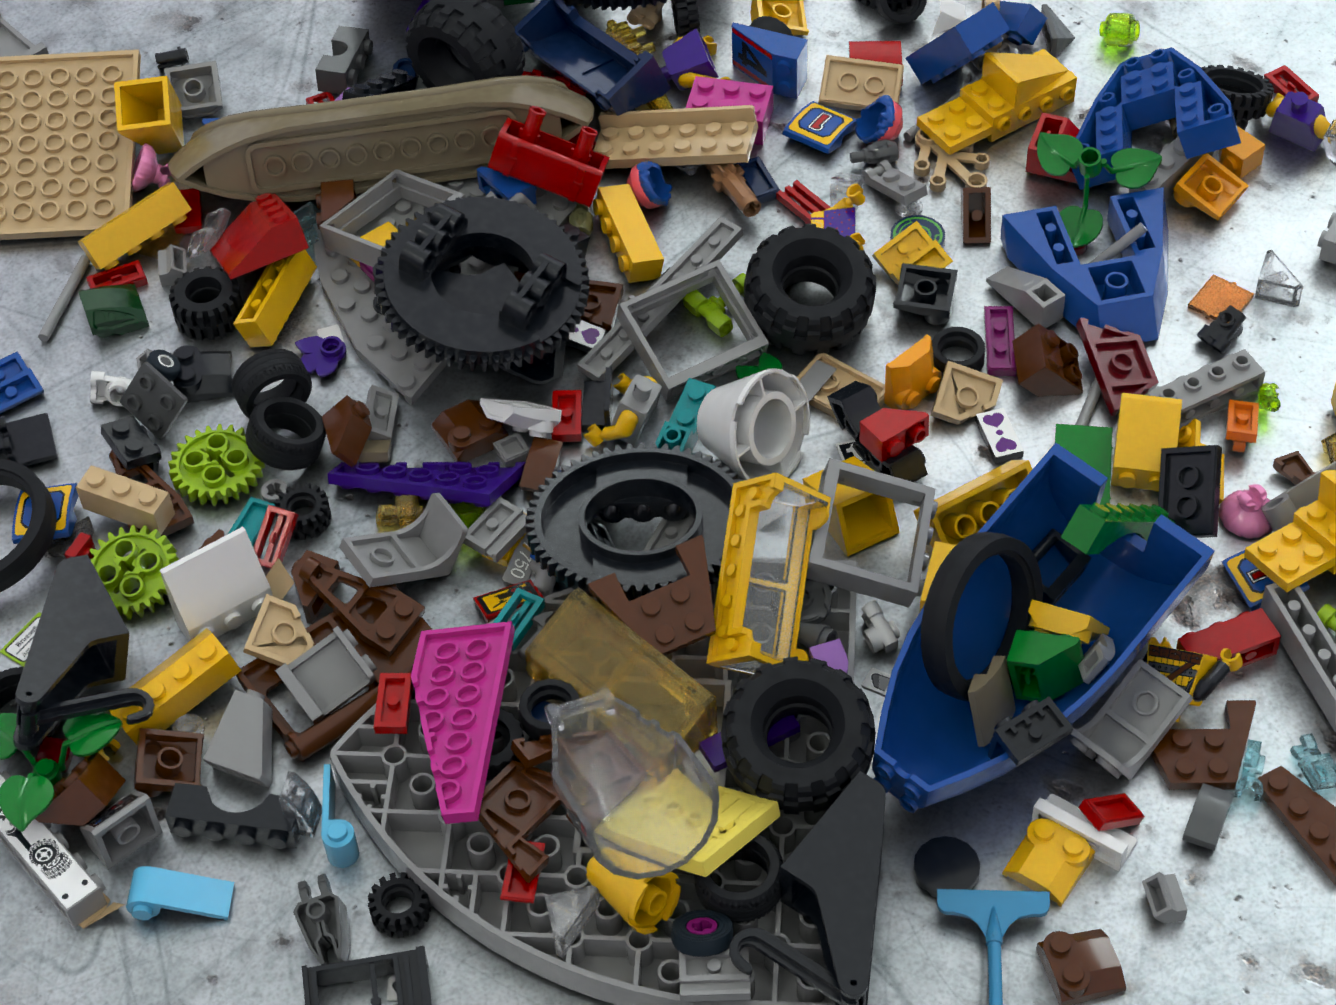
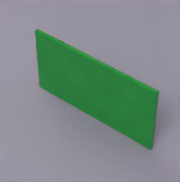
M1056 424L1055 443L1108 478L1100 505L1110 503L1113 428Z

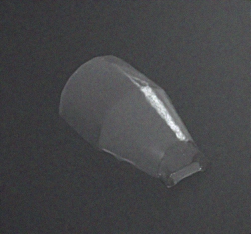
M608 687L597 689L595 694L560 705L552 703L544 706L546 718L551 726L553 747L552 780L555 791L564 810L597 862L614 875L638 880L663 876L686 864L707 843L718 821V785L679 733L674 730L668 733L660 728V722L651 719L648 721L641 717L640 710L614 696Z

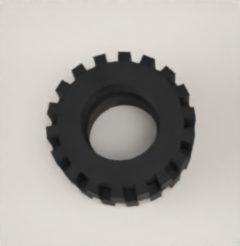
M205 266L204 269H199L198 267L193 269L194 271L185 272L182 278H177L174 281L175 285L171 286L169 294L174 319L181 333H186V336L189 338L196 337L197 340L203 341L204 338L215 340V337L220 336L222 338L226 336L227 332H233L236 329L233 323L244 306L237 279L230 280L225 271L223 272V269L219 267L212 269L211 266Z

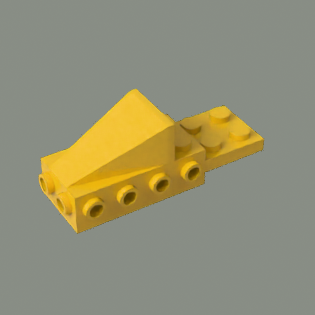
M1041 49L1033 54L987 52L983 58L981 79L961 88L960 97L917 117V126L948 155H951L984 138L993 142L1039 119L1042 112L1050 114L1074 102L1077 77L1045 49Z
M1336 470L1321 472L1318 500L1294 512L1292 523L1245 548L1244 557L1286 593L1326 570L1336 574Z

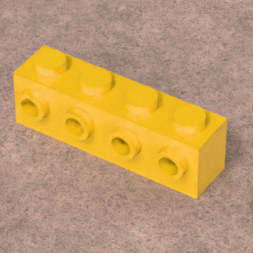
M169 182L79 240L78 243L95 269L101 270L104 268L109 270L120 263L118 258L125 253L130 256L142 248L140 243L148 238L153 241L165 233L163 228L172 223L173 226H176L188 218L186 213L192 209L175 183Z
M630 185L598 187L597 197L593 200V211L601 220L602 231L604 234H607L610 240V249L618 258L620 271L624 272L628 283L658 279L661 276L664 257Z
M306 250L267 265L235 319L234 326L250 348L272 346L277 340V336L287 322L289 315L317 268Z

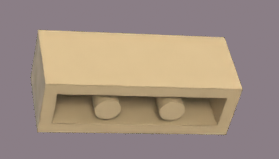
M92 465L76 486L83 509L131 526L135 525L139 529L145 525L150 532L157 529L162 534L175 515L169 492Z

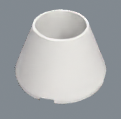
M776 368L763 370L711 390L703 399L697 416V432L703 446L729 466L730 469L737 472L744 480L774 472L789 477L798 466L804 452L800 451L804 435H809L810 430L809 401L802 383L795 375Z

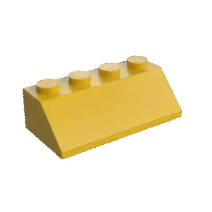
M1011 460L935 499L934 501L938 502L935 517L930 520V527L934 528L930 542L932 548L935 541L957 545L966 537L978 533L1031 472L1032 467L1029 460ZM920 507L913 511L917 521Z
M206 628L130 687L144 690L153 698L154 712L148 720L133 725L127 724L128 715L143 710L140 706H129L109 711L113 716L122 721L123 730L137 745L140 728L166 730L242 670L215 635Z

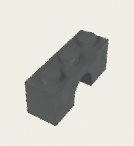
M347 26L338 27L331 40L333 56L323 55L315 69L318 91L342 94L348 87L351 88L357 83L360 70L364 69L366 59L373 51V41L369 38V29Z

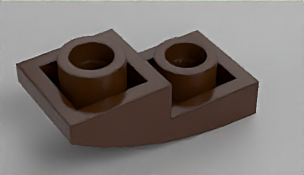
M534 437L519 485L521 490L539 492L538 486L545 485V478H553L552 472L557 471L563 442Z

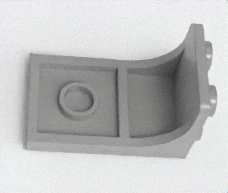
M432 493L423 513L410 525L396 531L343 538L339 548L369 588L450 575L467 535V527L440 493Z
M1139 658L1099 712L1083 727L1079 729L1073 728L1070 734L1073 737L1069 742L1091 760L1098 756L1095 761L1115 778L1119 779L1123 775L1131 780L1192 701L1193 697Z

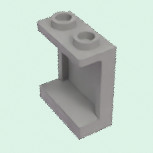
M336 626L330 635L289 665L285 663L275 670L314 724L327 717L377 680L373 674L377 669L367 654L362 657L354 648L358 645V642L348 629L342 632Z

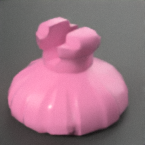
M147 143L141 147L135 162L134 178L132 181L134 193L144 190L151 183L158 184L160 188L170 182L168 177L171 176L168 164L165 166L158 164L155 150Z
M1259 484L1249 485V490H1237L1229 494L1220 505L1219 518L1223 526L1239 537L1260 538L1273 530L1261 510L1270 500L1267 498L1266 490Z

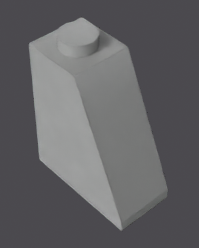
M235 689L203 760L213 769L270 788L272 783V708L264 701L265 696L251 689L244 693Z

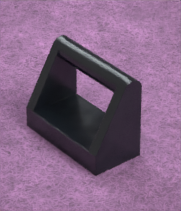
M1051 529L1032 550L1037 562H1039L1055 545L1069 563L1068 567L1049 588L1042 584L1043 603L1055 605L1086 570L1092 559L1089 555L1062 539V534L1055 529Z

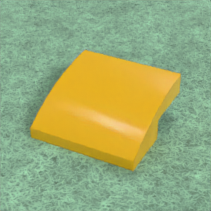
M915 221L872 255L897 285H899L902 263L946 268L953 262L937 240L933 241L918 221Z

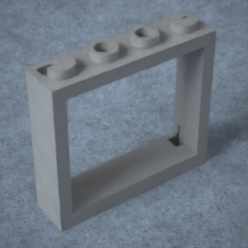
M395 169L319 225L326 249L374 267L378 263V257H381V249L385 248V246L383 247L353 234L401 198L430 208L434 206V203L439 204L447 199L451 201L457 197L466 198V196L461 192Z
M720 260L707 265L702 263L690 273L677 274L670 282L663 285L655 284L649 287L645 293L638 296H628V300L620 303L618 307L617 318L651 377L662 386L661 394L665 401L682 394L688 378L706 383L736 369L737 365H745L760 358L764 352L766 353L769 345L768 340ZM713 283L747 342L668 377L634 317Z
M829 458L822 472L818 492L831 497L829 518L821 528L813 530L806 578L910 607L915 597L922 595L925 580L920 578L929 560V553H926L925 549L926 545L930 544L934 528L930 527V520L935 517L938 502L934 501L936 489ZM837 483L920 507L907 581L823 558Z

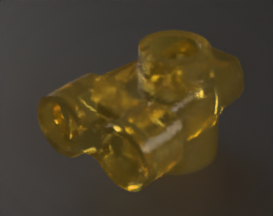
M402 495L395 498V506H392V504L378 505L376 510V526L399 524V528L402 529L410 525L423 513V506H419V498L414 495Z

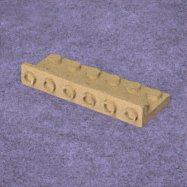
M753 105L628 111L619 116L613 112H601L598 117L601 131L594 151L610 157L606 169L633 168L638 163L644 161H651L659 166L748 163L758 130L756 113Z

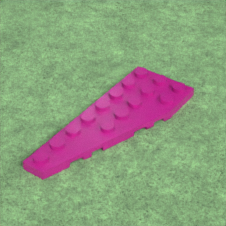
M512 621L421 631L411 672V680L415 689V698L419 707L421 725L431 761L430 765L435 779L441 815L445 824L473 822L479 819L515 634Z

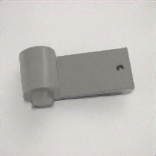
M1336 461L1273 498L1261 508L1274 532L1292 523L1294 512L1299 508L1318 500L1321 472L1336 470Z

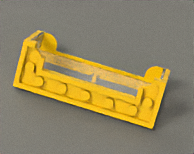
M777 472L733 483L714 608L716 633L710 636L706 664L753 675L756 673V668L768 662L772 665L783 662V658L798 657V660L809 661L807 652L796 648L813 530L821 528L827 522L831 497Z

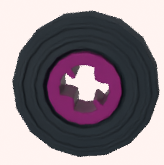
M713 910L686 912L678 916L672 924L671 940L675 949L693 957L718 955L730 947L733 939V924L729 917Z

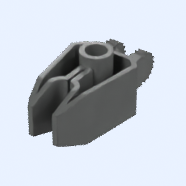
M325 873L318 875L317 882L321 892L320 896L312 898L311 889L305 880L298 882L301 902L297 903L293 913L309 949L321 965L329 964L327 952L332 944L337 959L340 962L347 961L350 942L346 905L338 896L332 893L330 882Z

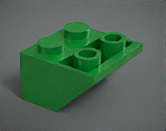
M1016 630L1007 658V665L1016 699L1038 700L1041 702L1050 696L1054 700L1084 683L1078 667L1079 663L1084 659L1080 638L1066 634H1046L1035 630Z

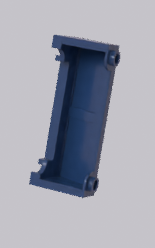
M542 0L514 27L517 37L522 42V52L524 54L529 52L592 97L605 112L610 110L619 116L664 96L671 89L653 55L646 50L639 55L635 54L581 17L573 5L567 7L564 0Z

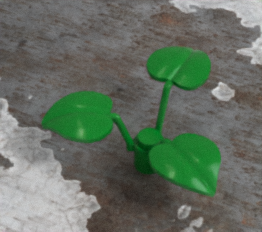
M1040 132L1037 142L1038 159L1045 172L1060 177L1066 175L1070 168L1077 169L1079 167L1080 173L1084 176L1083 207L1068 206L1059 212L1074 248L1090 244L1098 237L1103 227L1101 213L1094 209L1087 210L1090 178L1098 176L1102 167H1104L1110 174H1116V181L1120 186L1128 189H1138L1144 187L1152 180L1162 162V156L1153 151L1126 148L1112 155L1111 165L1113 168H1111L1105 158L1101 159V153L1098 149L1094 147L1083 149L1082 143L1073 136Z
M105 712L68 719L63 726V733L67 740L62 743L58 763L50 759H41L37 762L30 751L21 750L31 763L33 773H29L27 778L21 775L11 776L0 787V807L7 820L15 828L23 832L51 804L55 794L53 786L63 778L61 772L66 769L65 759L68 747L70 746L72 754L77 757L95 754L114 739L123 725L122 721ZM0 713V760L8 759L17 751L13 744V735L17 726V714Z

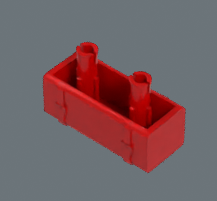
M530 106L525 124L507 118L498 134L487 168L500 172L504 176L513 177L567 198L568 201L573 203L577 202L591 207L610 158L592 150L598 132L591 127L582 126L578 140L574 144L541 131L540 128L546 111L537 106Z

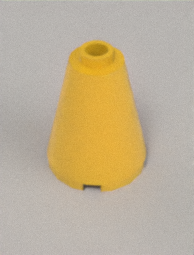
M601 852L593 856L587 864V880L636 932L644 935L654 933L658 930L655 925L661 919L667 922L672 916L681 893V886L676 884V879H679L677 874L665 868L608 852Z

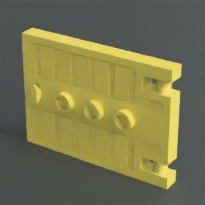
M654 769L648 774L650 782H644L589 835L583 837V840L707 877L781 815L777 801Z

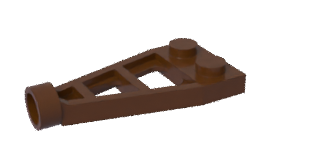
M113 450L110 452L109 459L115 468L116 474L127 478L142 474L148 481L145 484L169 492L175 515L161 536L170 535L194 524L193 516L181 496L150 467L143 465L126 470Z
M312 556L305 561L298 575L299 578L309 583V586L365 643L389 658L425 613V606L401 591L384 585L369 588L363 578L326 566ZM338 583H344L357 590V593L347 604L343 603L331 592ZM364 598L379 600L387 606L375 623L365 621L356 610Z

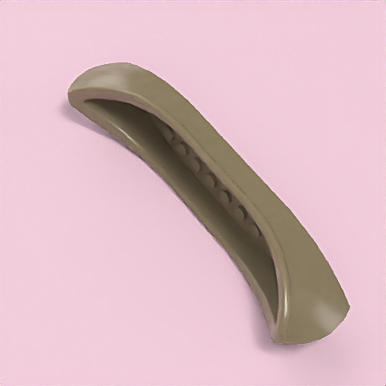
M519 75L315 104L253 110L228 115L199 128L192 134L190 141L172 156L168 168L171 176L177 182L226 198L256 201L255 198L261 194L271 193L272 195L275 193L283 202L316 200V194L321 193V182L353 179L356 194L366 192L395 169L433 183L477 177V168L488 166L498 134L507 118L525 124L530 106L540 107L546 111L540 130L568 141L580 132L582 126L590 124L593 120L595 109L588 98L569 90L563 82L542 76Z

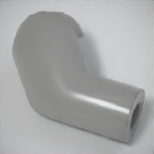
M532 560L530 562V569L536 574L534 586L538 588L544 597L553 594L556 577L548 576L547 569L542 570L541 564Z

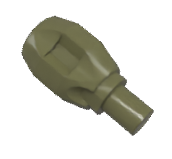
M576 202V207L569 216V223L590 236L593 231V215L589 207Z

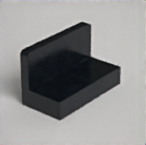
M606 367L605 381H584L582 433H588L587 429L592 424H596L601 430L612 424L614 391L612 367Z

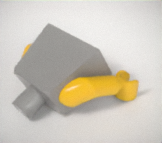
M621 373L618 376L621 381L618 384H614L613 387L623 394V397L618 405L611 426L604 427L601 430L596 424H592L587 429L589 432L583 435L584 438L594 447L601 444L604 439L605 441L620 439L634 446L659 401L662 386L654 378L636 374L633 379H630L626 374Z

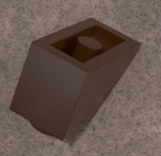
M991 187L960 188L963 243H991Z
M346 395L322 416L332 454L350 467H354L368 439L372 425L369 419L370 411L363 402H356Z
M306 550L303 556L293 564L291 575L306 621L309 624H313L326 605V602L309 586V583L299 578L300 569L311 556L326 566L340 570V566L337 560ZM338 583V584L335 586V588L331 591L332 594L334 593V591L336 590V588L338 587V585H339L340 583Z

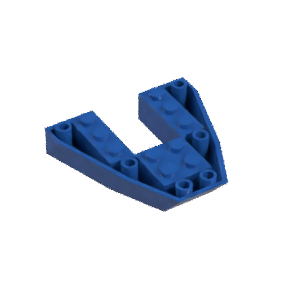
M1172 47L1157 49L1151 54L1131 57L1125 62L1120 63L1095 98L1076 136L1082 143L1083 149L1086 147L1098 149L1101 153V159L1105 158L1111 168H1113L1111 165L1113 154L1122 149L1132 148V130L1176 118L1177 134L1187 159L1241 143L1231 101L1200 66ZM1079 167L1077 169L1072 168L1080 190L1084 189V176L1080 173ZM1102 167L1098 176L1090 178L1089 187L1116 180V174H1110Z
M1164 187L1110 196L1107 221L1116 241L1140 222L1146 227L1147 232L1121 252L1122 258L1082 265L1076 255L1057 206L1002 215L1000 239L1008 259L1021 271L1047 278L1065 294L1063 317L1076 327L1079 318L1089 319L1088 324L1099 328H1104L1106 324L1123 332L1128 331L1138 334L1143 342L1158 340L1168 296V221Z

